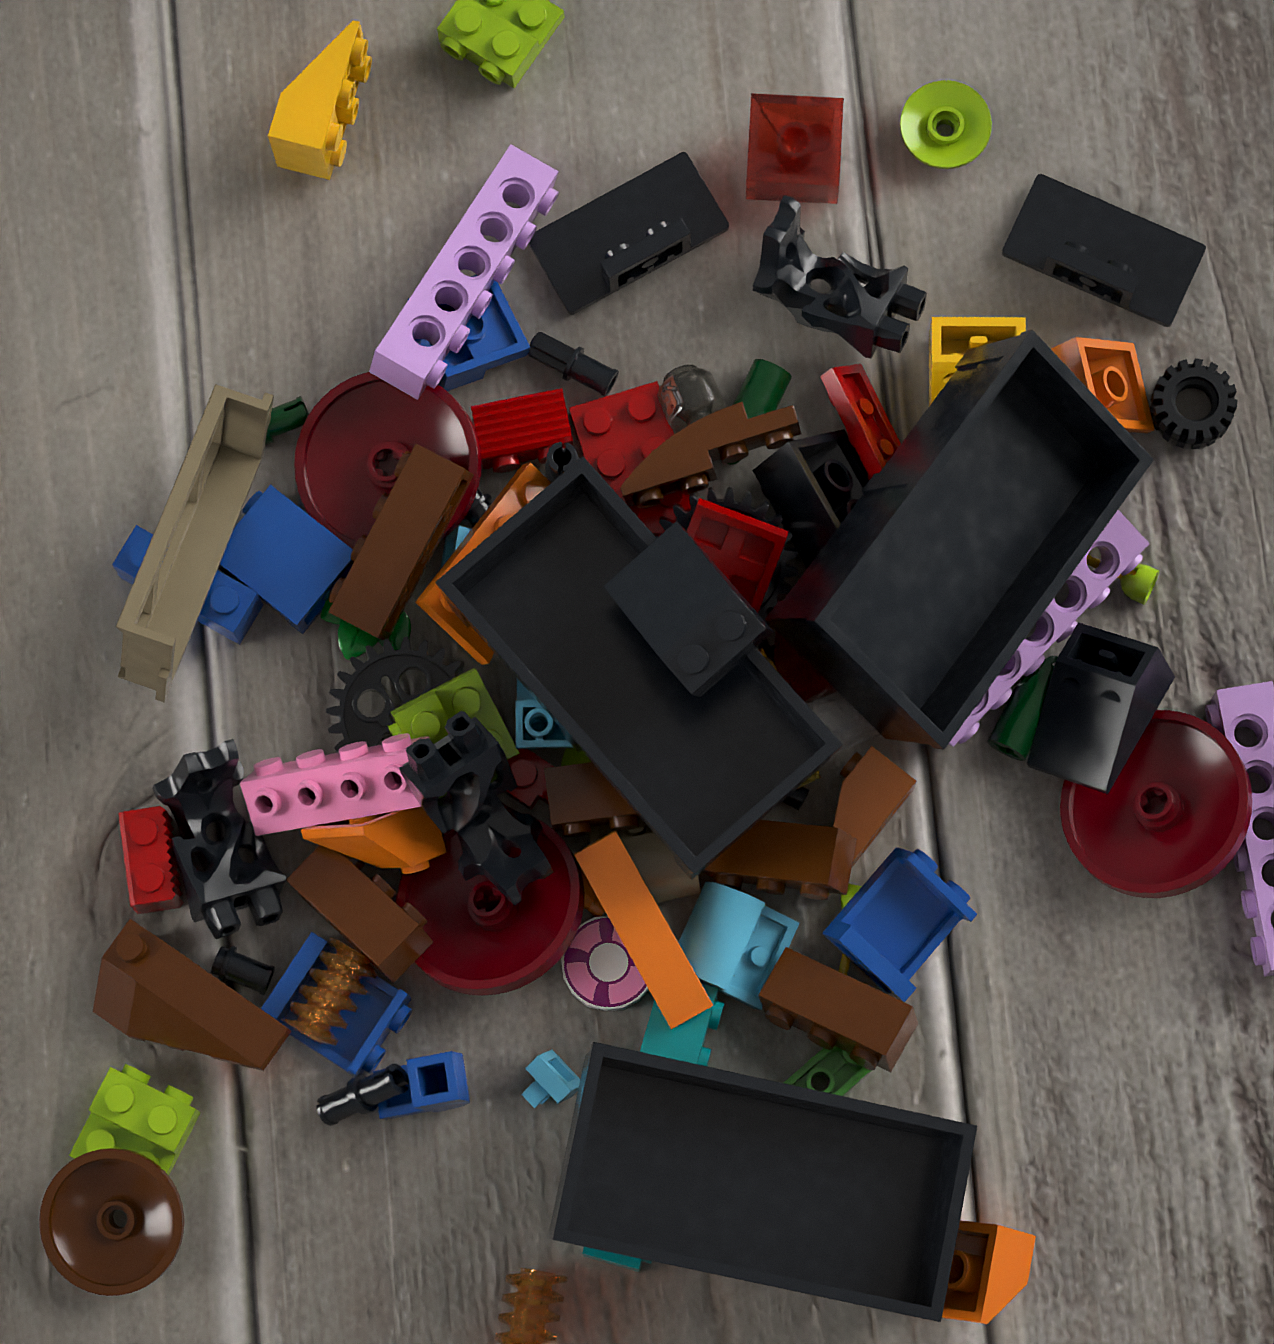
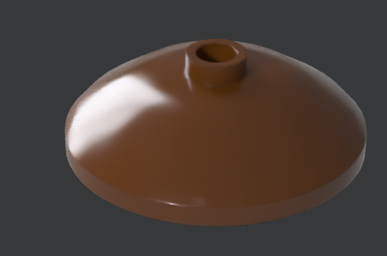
M99 1149L73 1159L52 1179L44 1194L40 1208V1235L43 1247L51 1263L73 1285L98 1295L118 1296L129 1294L156 1281L174 1261L184 1234L183 1205L173 1181L154 1161L142 1154L127 1149ZM116 1210H122L127 1215V1223L124 1227H120L114 1222L113 1216Z

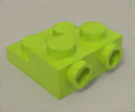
M457 0L438 26L437 32L441 48L452 58L458 61H463L466 58L479 66L478 71L492 83L500 85L503 81L512 88H515L565 18L563 9L548 0Z
M476 668L390 711L395 720L394 724L388 726L392 736L404 733L410 734L411 739L429 736L430 741L435 744L448 735L445 729L447 720L463 711L471 719L476 717L499 742L507 760L519 754Z
M128 1064L124 1065L121 1072L110 1067L88 1109L91 1113L69 1156L75 1159L85 1153L99 1149H127L151 1159L169 1176L201 1112L190 1106L194 1097L173 1086L167 1085L163 1093L147 1085L151 1078L150 1075Z

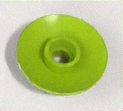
M951 80L931 82L917 89L906 101L900 118L901 137L908 151L920 162L939 169L959 168L975 160L986 148L992 130L991 113L982 96L968 85ZM943 124L949 125L953 129V133L950 136H941L936 130L937 127Z

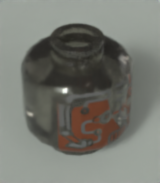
M683 365L673 369L664 377V383L659 388L658 400L668 424L676 432L726 407L712 373L703 368H697L695 365Z

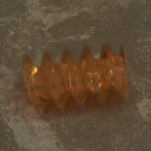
M330 937L329 942L337 953L321 952L319 958L327 967V970L311 969L309 975L315 981L317 987L302 985L299 992L307 1000V1004L292 1001L289 1008L298 1019L282 1018L281 1021L319 1044L336 1046L338 1040L330 1031L331 1026L347 1028L348 1023L341 1016L340 1011L356 1012L358 1007L349 996L351 993L366 996L368 990L361 983V976L376 979L378 974L369 964L370 960L343 942Z
M519 1268L521 1272L506 1275L505 1281L515 1287L517 1292L503 1294L502 1302L514 1308V1311L499 1314L498 1321L508 1326L510 1331L495 1333V1341L500 1344H542L556 1341L557 1335L546 1329L545 1324L560 1321L561 1316L550 1310L549 1304L563 1302L565 1296L553 1290L552 1286L566 1283L568 1277L527 1268Z

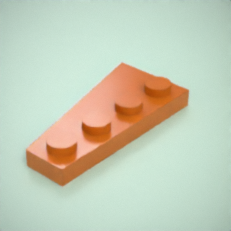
M531 462L521 465L415 601L423 611L481 665L489 664L494 652L471 626L467 628L455 615L435 582L551 484Z

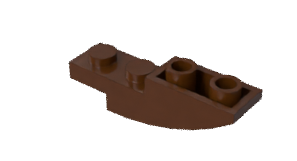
M742 401L693 422L653 450L621 485V492L627 506L636 505L637 508L644 509L660 504L664 501L663 496L681 491L684 495H689L692 492L698 493L709 487L708 482L717 480L712 462L721 460L722 463H733L746 458L750 450L766 446L767 449H778L788 441H793V437L802 434L794 406L790 405L748 419Z

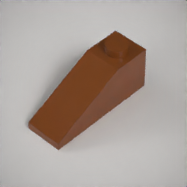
M872 746L864 756L856 752L840 772V775L845 780L842 782L833 827L840 828L857 839L852 867L913 792L917 782Z

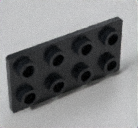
M681 152L535 231L528 245L569 314L574 315L728 231L729 222L686 152Z
M1038 174L1005 242L1002 255L1164 327H1170L1205 253L1206 246L1043 174Z

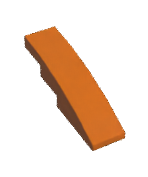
M616 830L574 853L575 858L670 1028L673 1029L714 1006Z

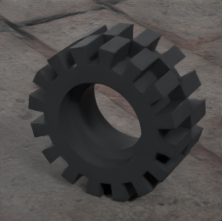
M1195 358L1193 364H1188L1187 359L1179 361L1177 367L1174 368L1172 365L1168 367L1155 385L1150 399L1151 416H1154V428L1156 431L1160 428L1164 432L1162 438L1167 442L1171 438L1176 440L1177 447L1184 448L1185 444H1191V449H1200L1203 443H1206L1208 447L1215 443L1218 437L1221 438L1226 433L1233 420L1238 399L1234 398L1237 392L1235 384L1229 385L1230 376L1226 371L1222 374L1216 371L1218 365L1213 362L1207 367L1202 365L1203 359ZM1188 388L1199 389L1209 397L1211 411L1202 419H1187L1176 408V396Z

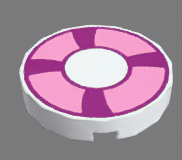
M593 917L579 926L574 940L561 957L563 979L572 995L587 1007L603 1011L624 1010L640 1001L649 989L609 917Z

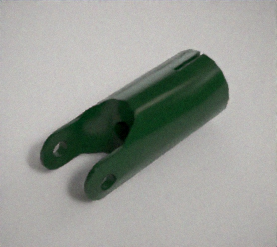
M755 359L733 405L743 401L748 419L777 410L792 378L791 374L772 362ZM739 460V461H736V462H733V463H726V464L734 465V464L739 463L740 460Z
M1058 656L1046 658L1041 664L1040 670L1038 668L1016 685L987 741L998 752L1019 761L1026 760L1031 750L1054 669L1053 663L1056 662Z

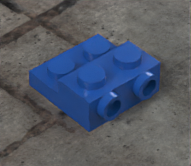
M494 281L488 291L493 296L481 318L478 319L472 315L466 327L470 329V333L459 352L456 354L450 350L443 360L448 366L438 385L446 391L483 379L486 370L525 357L529 353L531 347L496 281ZM438 304V307L444 311H455L453 307L447 304ZM415 339V342L421 346H433L425 339Z

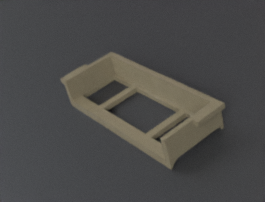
M215 384L115 626L123 633L121 669L118 673V678L156 690L155 700L161 702L166 700L262 461L266 433L271 419L274 398L272 394L265 392L262 400Z

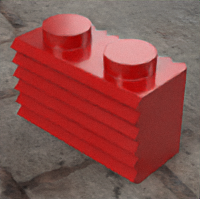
M562 388L471 406L474 426L481 449L483 469L493 468L495 473L510 472L520 468V462L537 458L539 463L546 464L548 450L553 444L562 442V448H566V443H570L574 447Z
M161 806L118 813L130 907L137 914L180 908L184 902L180 899V896L183 894L179 889L181 883L178 877L180 874L176 870L178 865L173 858L171 840L174 838V835L171 833L174 828L170 824L173 820L172 817Z

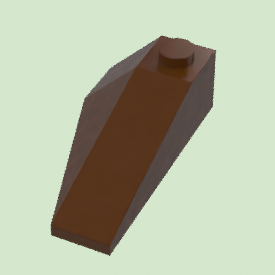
M129 919L101 958L92 1012L129 1038L144 1042L148 1040L167 1045L172 1049L188 1050L211 1056L213 1059L264 1071L292 1032L285 1025L132 919Z

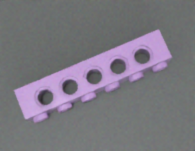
M510 144L378 345L369 370L370 373L417 400L427 385L433 389L438 385L448 366L443 360L450 350L457 354L470 333V329L466 327L472 315L480 319L493 296L488 291L494 281L502 284L507 278L515 262L511 255L516 247L522 250L527 247L537 228L532 222L538 213L546 216L552 208L559 194L558 191L553 189L559 171ZM505 202H514L521 208H512ZM483 236H493L499 242H490ZM460 270L473 271L477 276H466ZM438 304H447L453 307L455 311H444L438 307ZM415 339H425L433 346H421L415 342Z
M1117 510L1067 579L1066 583L1069 587L1067 599L1059 605L1055 599L1052 600L1036 622L1035 632L1023 640L948 745L954 747L957 742L962 744L969 740L979 729L980 724L978 721L990 708L995 710L1003 705L1012 694V685L1022 675L1028 676L1036 671L1045 660L1043 653L1055 641L1059 643L1070 636L1078 624L1075 620L1087 608H1095L1104 601L1110 593L1108 586L1120 574H1128L1141 562L1143 556L1140 553L1150 543L1119 510ZM1097 547L1101 553V562L1095 570L1090 571L1086 562L1087 555L1091 549Z
M1273 681L1216 690L1211 698V704L1205 707L1207 723L1219 730L1229 740L1242 759L1247 773H1257L1266 782V791L1264 793H1252L1250 824L1239 850L1233 857L1237 872L1244 871L1247 890L1241 891L1242 906L1245 917L1247 919L1253 918L1256 937H1251L1250 939L1251 952L1255 965H1262L1264 977L1274 975V928L1271 925V914L1274 912V887L1265 883L1261 870L1265 865H1274V839L1262 840L1258 838L1253 832L1252 823L1256 819H1266L1274 826ZM1238 727L1252 729L1257 736V745L1253 747L1240 745L1235 739L1234 729Z

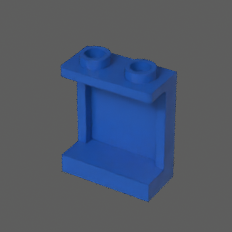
M270 484L264 493L261 491L256 492L245 504L242 511L245 515L233 530L219 568L223 571L226 570L243 585L258 592L262 600L284 616L290 625L304 634L322 612L323 606L337 580L342 576L347 577L354 563L351 560L353 549Z
M896 847L822 934L884 993L905 1002L916 990V987L909 981L960 920L964 919L972 922L977 913L967 904L971 898L959 885L951 880L945 883L934 873L938 869V865L927 854L919 849L911 852Z
M313 932L310 933L261 1007L264 1012L292 1031L290 1036L354 1077L362 1075L364 1071L369 1074L373 1073L385 1055L386 1050L381 1045L391 1030L398 1034L412 1013V1009L407 1006L411 1001L408 993L402 989L398 990L331 947L326 940Z

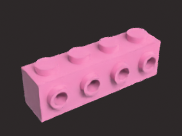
M404 733L386 738L382 741V745L368 747L365 741L343 746L339 749V753L325 755L322 749H317L297 756L296 761L282 763L280 757H274L256 763L253 766L254 771L240 782L255 835L260 836L421 807L399 770V767L408 762L406 748L420 738L411 739L410 734ZM429 736L420 737V738H421V739H427V738H429Z

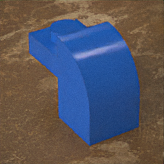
M449 1051L407 1059V1065H402L401 1067L405 1070L409 1079V1084L406 1085L408 1091L379 1103L378 1111L379 1118L387 1120L430 1111L442 1112L469 1104L470 1098L463 1054Z

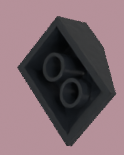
M677 521L604 585V588L660 659L686 689L695 696L701 697L774 632Z

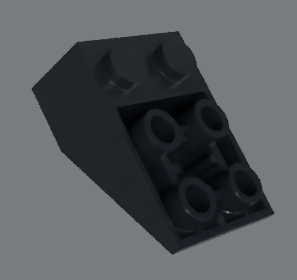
M1078 622L1056 659L1027 760L1028 767L1108 794L1175 678L1160 649L1147 643Z

